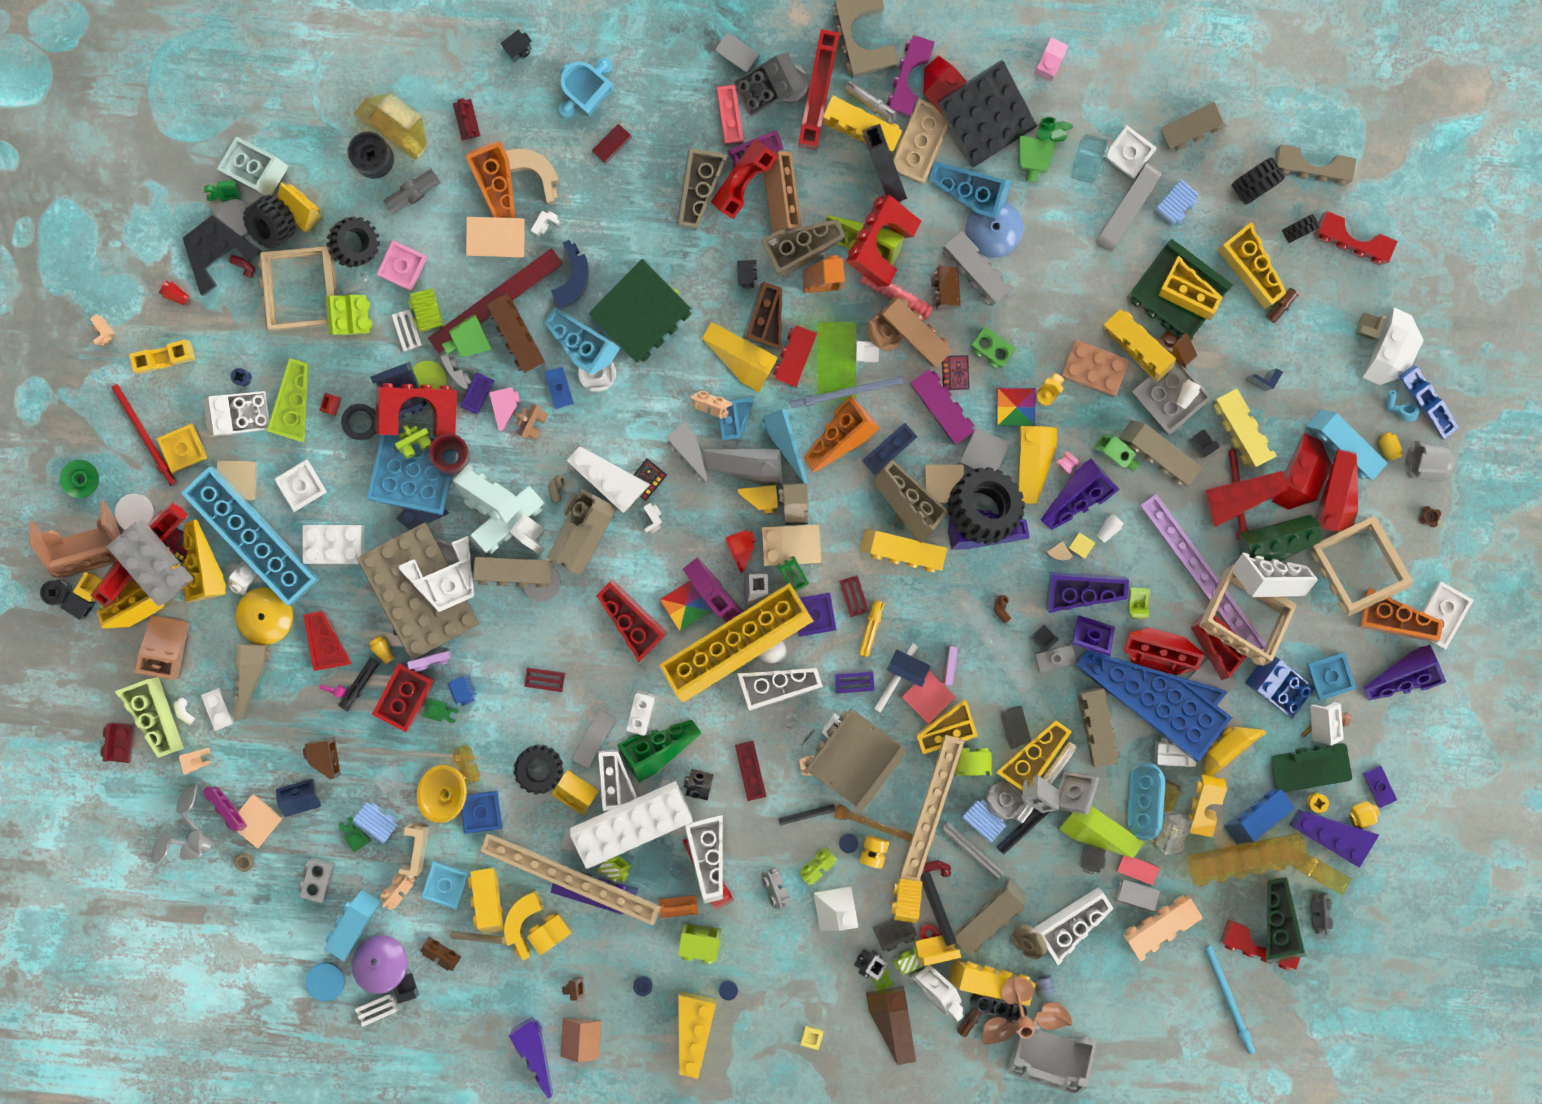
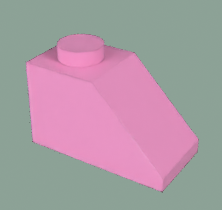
M1050 38L1034 73L1052 81L1068 45Z
M512 387L489 393L498 430L500 431L506 429L518 408L517 402H520L518 391H514Z

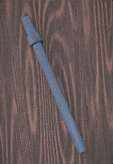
M903 376L819 395L812 396L810 394L804 396L805 398L790 401L791 409L805 405L807 407L814 406V403L903 384L904 380Z

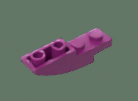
M698 557L683 568V571L698 593L719 618L722 617L727 623L744 612L722 588L721 582Z

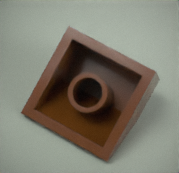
M335 737L314 740L305 744L303 756L304 759H307L309 765L329 779H335L341 775Z

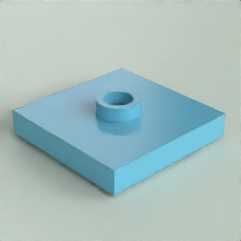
M433 860L421 898L457 910L470 872Z

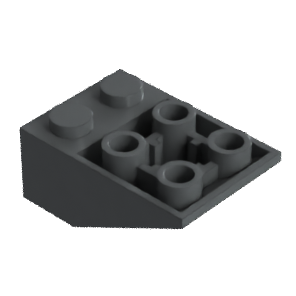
M788 52L774 56L734 81L751 116L805 87Z

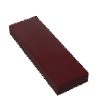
M754 740L736 744L735 748L747 800L751 801L766 797Z

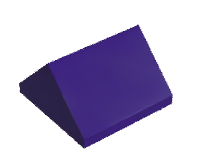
M1079 615L1069 643L1110 656L1115 627Z

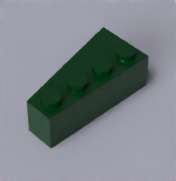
M1307 515L1239 533L1240 556L1242 553L1249 554L1250 558L1261 556L1265 561L1271 562L1272 559L1281 562L1320 543L1321 525L1312 515Z
M1287 877L1269 880L1267 884L1266 961L1268 964L1306 956Z

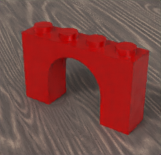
M879 196L873 202V208L870 214L866 216L865 224L862 230L858 232L857 239L848 252L846 262L876 286H889L897 269L879 254L876 245L878 231L885 225L895 233L904 236V238H911L915 236L922 221L892 196Z
M382 383V387H376V434L398 435L400 407L406 400L412 397H422L431 405L433 410V435L440 436L444 433L456 434L457 390L451 389L450 385H440V389H432V385H421L420 388H413V384H401V387H394V384Z

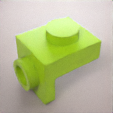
M1130 588L1128 601L1130 617L1136 619L1149 618V588Z

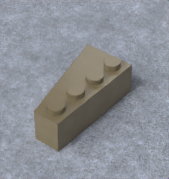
M693 148L689 149L676 228L694 231L698 228L728 156L727 154Z
M1131 420L1118 438L1133 451L1141 454L1147 462L1155 464L1160 472L1173 477L1172 481L1179 486H1190L1203 468L1146 423Z
M893 460L872 481L920 543L934 531L948 513L943 505Z
M807 484L783 485V489L779 490V500L784 503L785 525L808 524Z
M474 557L473 582H477V585H489V582L497 583V586H508V583H516V587H528V584H535V588H547V585L552 584L553 561Z
M1095 687L1076 691L1092 766L1097 768L1116 764L1117 758H1119V751L1117 746H1114L1113 739H1115L1114 729L1111 728V714L1107 706L1105 689Z

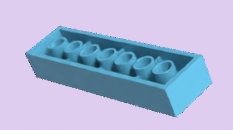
M208 467L181 492L287 606L293 605L320 580L307 564H303V560L215 467Z

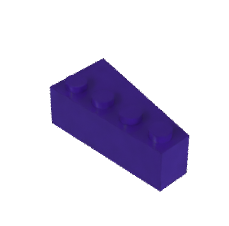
M1049 572L1046 610L1048 613H1053L1060 610H1070L1077 607H1087L1099 603L1128 599L1129 579L1123 576Z

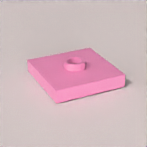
M392 240L376 275L409 291H413L428 256Z

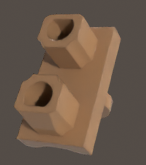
M532 403L529 412L528 409L523 407L521 414L514 413L515 416L519 417L516 425L521 426L518 435L524 438L537 439L540 430L533 427L535 420L544 423L548 417V414L541 410L542 407Z

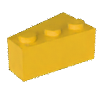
M1179 256L1158 295L1210 321L1223 298L1206 281H1203L1192 268L1190 269Z

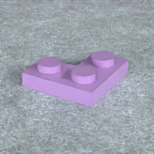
M449 650L408 661L407 664L409 670L415 669V672L429 668L431 663L436 662L437 666L448 663L447 659L452 658Z

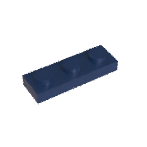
M904 423L866 456L862 462L875 475L918 436Z

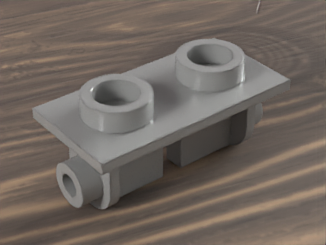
M773 868L769 872H761L763 877L762 883L768 890L770 904L776 909H782L783 906L790 904L786 887L778 888L779 885L784 883L780 871H777V868Z

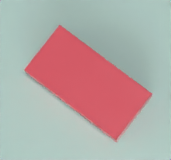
M1122 855L1116 871L1153 885L1160 867L1135 857L1131 858Z

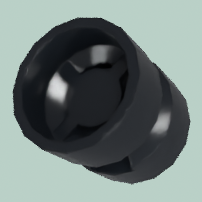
M51 580L45 582L40 588V597L48 605H62L68 594L73 592V589L65 580Z

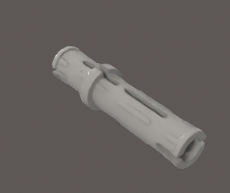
M853 81L848 82L850 86L846 85V92L872 109L871 111L874 114H879L888 122L893 121L891 117L895 118L896 111L886 106L883 100L876 99Z

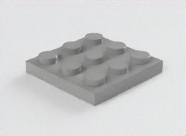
M1176 361L1174 367L1158 382L1149 376L1131 391L1167 435L1174 432L1213 398L1191 371ZM1189 379L1201 387L1199 389L1200 393L1185 409L1177 405L1176 402L1178 401L1183 382L1185 383Z

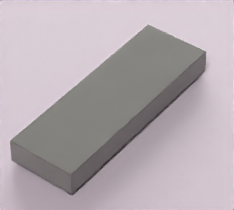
M599 709L571 760L589 768L616 718Z

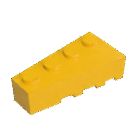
M1119 309L1103 325V329L1156 382L1174 367L1176 358L1160 345L1155 338L1150 336L1142 325H1138L1129 312Z
M953 959L947 980L959 990L1004 1000L1001 992L1004 982L1008 978L1017 975H1013L1012 972L1007 970L999 971L990 966H981L973 962ZM1019 974L1018 977H1022L1029 980L1035 988V983L1030 980L1029 976ZM1031 999L1021 1001L1023 1005L1030 1006Z

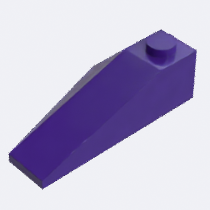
M1090 458L1075 471L1043 515L1041 521L1053 530L1072 520L1073 515L1081 511L1083 513L1089 511L1088 507L1096 503L1099 505L1104 503L1120 489L1104 470Z
M977 509L979 513L987 518H999V514L993 513L991 510ZM951 515L949 518L948 536L951 550L972 549L1030 538L1027 520L1021 519L1018 527L1000 542L985 545L982 541L978 544L974 543V539L968 540L964 538L965 535L956 530L957 526L952 525L950 521Z
M1429 644L1410 652L1363 688L1368 699L1374 700L1390 697L1395 692L1403 691L1404 694L1411 693V689L1416 688L1428 690L1446 683L1435 653Z
M531 1017L513 1027L509 1038L520 1057H526L527 1068L530 1072L532 1071L537 1074L535 1079L549 1099L552 1097L553 1089L541 1032L543 1028L538 1020L535 1021Z

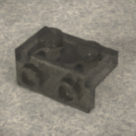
M894 917L872 927L882 951L887 950V952L895 950L898 944L902 942L905 944L910 943L917 936L912 922L894 920Z

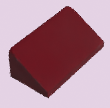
M617 124L591 151L606 164L632 136L620 124Z

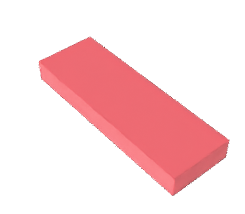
M734 84L716 87L725 145L743 143L736 86Z

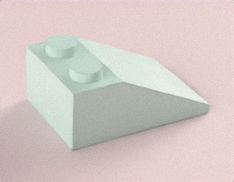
M236 137L217 170L256 193L267 196L273 194L289 166L276 156Z

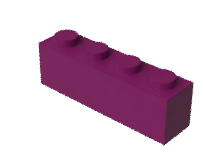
M928 369L913 380L910 386L955 446L974 432V424L969 417L965 419L962 415L963 409L957 401L954 403L951 400V392L946 386L942 387L938 382L941 379L935 371L931 372Z

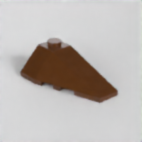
M904 986L866 992L869 1013L897 1065L916 1062Z

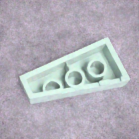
M530 486L516 496L521 508L507 523L501 520L496 521L491 517L470 535L469 542L482 557H486L489 553H494L499 548L500 543L503 541L507 542L513 536L509 531L524 514L528 517L532 515L536 517L543 511L541 507H543L544 502Z

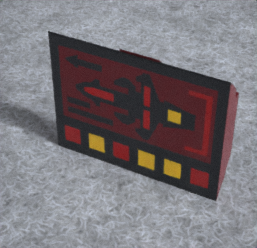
M175 528L162 542L176 559L183 563V559H186L188 550L184 548V532Z

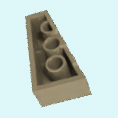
M1011 877L1005 881L1006 887L1002 891L998 888L993 893L989 904L984 902L979 907L976 917L971 915L954 932L956 943L968 955L973 951L975 953L983 947L982 943L987 939L991 940L997 934L996 931L1000 927L1004 928L1009 924L1010 918L1014 914L1017 916L1024 910L1026 892Z

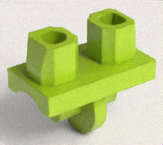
M406 424L403 426L405 432L399 434L401 441L395 443L398 451L402 452L406 459H409L416 455L412 446L419 443L423 451L430 448L431 441L429 437L431 436L426 428L419 431L416 426L409 429Z

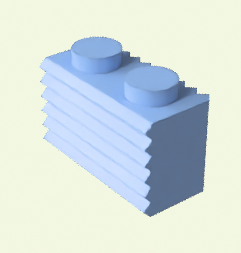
M1181 179L1156 207L1154 212L1169 225H1173L1175 222L1179 224L1185 217L1183 212L1187 208L1191 209L1198 200L1195 198L1199 194Z
M975 799L961 815L965 821L990 843L1006 827L1003 819L995 817L988 810L987 804L983 799L980 802Z
M366 803L353 819L352 824L383 846L398 825L395 823L397 820L389 814L386 816L380 812L381 808L376 804L371 803L370 805Z

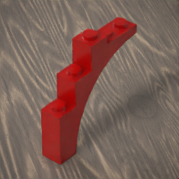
M172 502L163 511H159L148 523V526L163 541L185 520L188 514L181 506ZM116 560L90 596L107 607L115 600L132 576Z

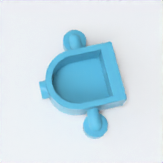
M600 58L597 61L596 69L586 62H574L570 65L566 63L561 68V86L564 94L569 99L559 105V112L563 117L569 118L573 116L575 112L574 105L590 116L614 89V85L602 75L608 74L612 70V63L608 58Z

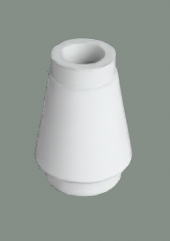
M1187 379L1185 383L1183 382L1176 404L1186 409L1200 393L1199 389L1201 386Z
M1111 514L1110 517L1107 516L1096 536L1106 543L1107 540L1122 529L1121 526L1124 522L1114 514Z

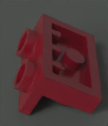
M117 722L106 724L103 729L105 741L100 752L103 762L131 763L135 724Z

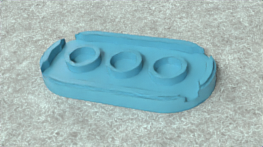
M1152 763L1138 765L1130 776L1127 824L1134 833L1133 835L1140 840L1154 839L1160 833L1163 824L1165 777L1161 769Z

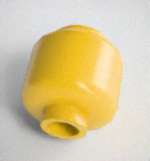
M1363 801L1352 806L1348 814L1354 827L1364 829L1377 823L1379 811L1375 804L1371 805L1368 801Z

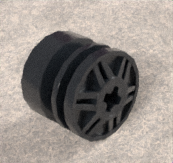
M370 131L361 132L354 136L349 143L347 149L348 158L351 164L364 177L379 179L391 171L394 164V153L380 135Z

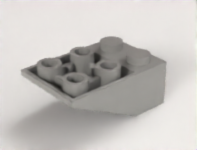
M683 422L666 437L669 440L666 444L674 453L677 450L680 452L682 462L687 467L691 465L695 469L692 473L700 481L704 479L707 482L708 477L698 438Z

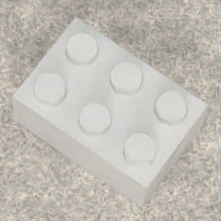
M303 525V564H359L356 558L365 554V525Z

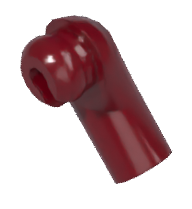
M233 254L230 256V264L244 268V276L253 277L256 270L250 262H246L244 258Z
M942 861L927 862L924 865L925 872L938 870L941 871L942 877L951 876L950 865Z

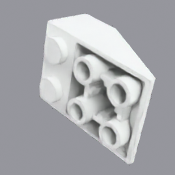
M265 391L210 396L203 399L208 437L262 431L268 428L270 419Z

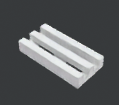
M411 309L392 314L403 351L406 352L421 347L422 343L418 330L414 325ZM405 315L409 317L417 344H413ZM399 317H401L402 324L409 342V346H406L405 339L398 321Z
M389 993L355 1008V1011L363 1027L397 1012L398 1008L392 994ZM389 999L390 1001L368 1012L362 1013L361 1011ZM392 1006V1009L365 1020V1017Z

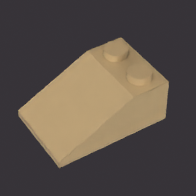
M819 525L762 527L764 566H773L779 563L783 565L785 564L784 561H790L792 556L795 557L798 564L821 563Z

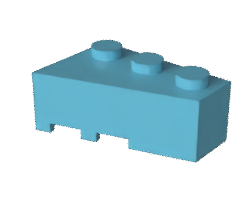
M361 890L352 903L347 902L342 910L344 913L343 917H339L333 926L336 928L335 931H331L325 940L327 945L324 950L345 961L363 933L365 926L372 918L373 912L380 905V900Z

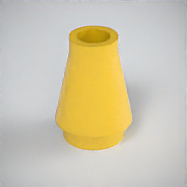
M379 635L368 643L369 649L384 664L394 659L386 638Z

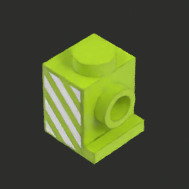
M617 855L602 862L597 873H604L609 880L615 883L618 881L623 883L629 877L628 871L632 865Z
M916 946L912 947L913 951L911 952L909 950L900 952L899 956L893 960L896 970H901L902 975L924 967L919 964Z

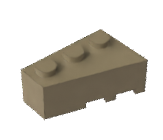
M1213 102L1161 127V130L1169 148L1178 151L1185 148L1188 142L1194 141L1195 143L1204 139L1206 134H1214L1221 131L1222 127L1227 126V123L1219 105Z

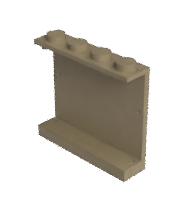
M850 708L848 712L844 711L838 719L840 723L837 727L833 725L827 733L828 739L825 742L821 741L817 746V754L814 758L811 756L804 764L806 766L804 773L807 774L809 772L855 805V810L861 814L905 756L907 748Z

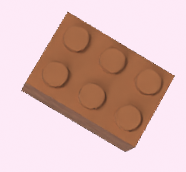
M1074 340L1072 341L1060 376L1083 387L1115 397L1130 360Z

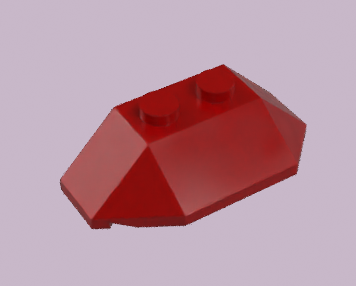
M938 55L924 68L923 95L943 116L936 101L966 83L967 80L952 64Z
M1303 433L1284 473L1288 490L1272 498V503L1290 510L1317 500L1332 467V463L1321 440Z
M1149 627L1129 633L1124 646V652L1128 654L1134 664L1171 675L1183 674L1191 670L1197 671L1204 657V653L1186 637Z

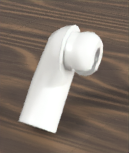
M179 698L178 701L174 702L173 706L177 718L190 726L195 721V717L186 712L187 700Z

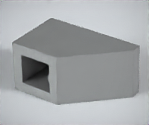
M763 572L744 573L745 611L768 597V574Z

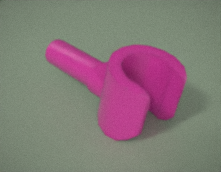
M324 685L319 687L321 690L331 692L336 697H344L347 692L346 688L338 685L336 690Z

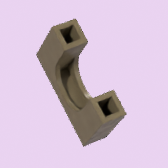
M835 0L832 12L834 18L838 17L839 24L836 27L837 32L840 33L839 36L843 38L844 43H841L843 55L847 54L848 62H846L848 74L851 73L852 78L896 68L898 60L894 45L867 50L858 46L851 35V28L859 18L884 11L883 0Z

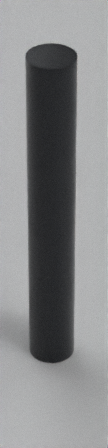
M834 804L778 819L781 826L835 812L836 810Z

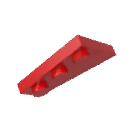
M324 611L303 614L313 671L353 664Z

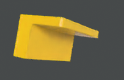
M567 770L551 795L583 816L599 790Z
M942 935L915 941L920 965L926 966L961 958L960 950L955 949L954 945L946 946Z

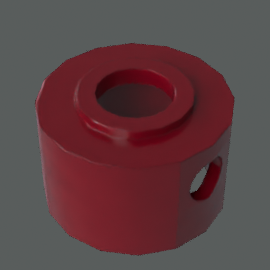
M444 433L432 441L429 448V457L434 467L440 473L456 475L468 465L470 451L460 436L453 433ZM448 450H455L458 453V460L453 464L444 461V454Z

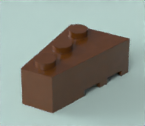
M767 282L760 283L742 338L776 350L782 349L781 287Z

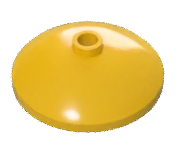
M256 588L246 593L239 601L236 608V624L241 634L249 641L262 645L273 644L283 639L290 631L294 620L292 605L287 606L271 588ZM260 613H263L265 615V618L263 620L259 619Z
M438 765L432 767L423 775L417 788V805L426 819L435 823L448 822L454 819L464 806L466 784L463 776L457 769L448 765Z

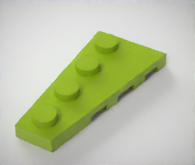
M289 358L267 432L305 443L308 363Z

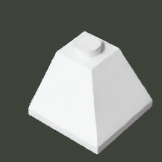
M851 886L813 892L820 931H841L858 928Z

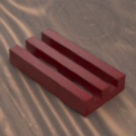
M858 575L840 580L850 617L869 612ZM853 580H855L858 592L863 604V610H860L858 600L852 584ZM848 582L856 612L852 610L844 583Z
M527 667L524 687L563 692L565 673ZM531 672H532V673H539V674L560 676L561 679H560V680H556V679L535 677V676H530V675H531ZM530 680L560 684V686L553 687L532 684L529 682Z

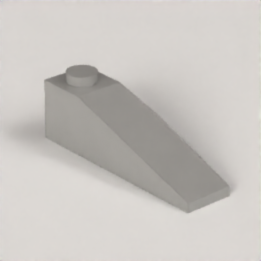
M704 449L706 469L760 485L783 484L780 449Z

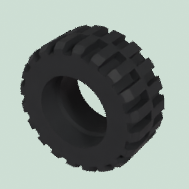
M982 467L976 468L974 471L971 470L966 473L950 492V497L947 501L948 506H950L947 509L948 515L952 516L950 521L952 525L957 526L956 530L959 533L962 532L965 535L964 538L968 540L974 539V543L980 544L983 541L985 545L1000 542L1021 523L1020 520L1024 516V511L1022 510L1025 508V502L1021 500L1024 498L1022 491L1019 492L1018 484L1016 482L1013 483L1011 481L1012 478L1009 475L1005 476L1003 471L998 469L993 471V468L986 467L985 470ZM974 493L985 494L994 500L999 509L998 519L987 518L979 513L973 503Z

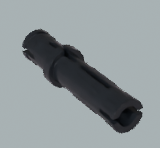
M369 657V660L352 685L347 687L346 694L338 703L340 708L349 711L356 698L361 696L360 692L378 665H380L377 660Z

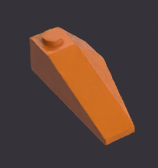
M851 395L836 408L833 413L835 416L830 424L827 423L825 425L824 433L820 439H816L804 458L814 473L866 442L880 429L873 417Z

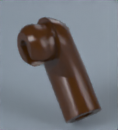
M999 595L995 599L994 612L1005 624L1011 620V617L1005 611L1009 599L1006 595Z

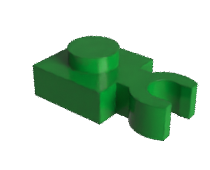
M236 180L217 182L216 187L213 185L204 186V193L210 192L207 194V201H213L219 197L221 202L233 199L240 200L241 198Z
M428 698L422 716L438 722H442L444 717L449 723H455L456 720L450 718V713H459V710L456 708L448 710L446 709L447 703Z
M350 816L347 818L350 825L345 826L341 822L339 827L348 833L344 836V839L352 851L356 852L371 842L365 832L358 827L355 828L352 824L353 818Z

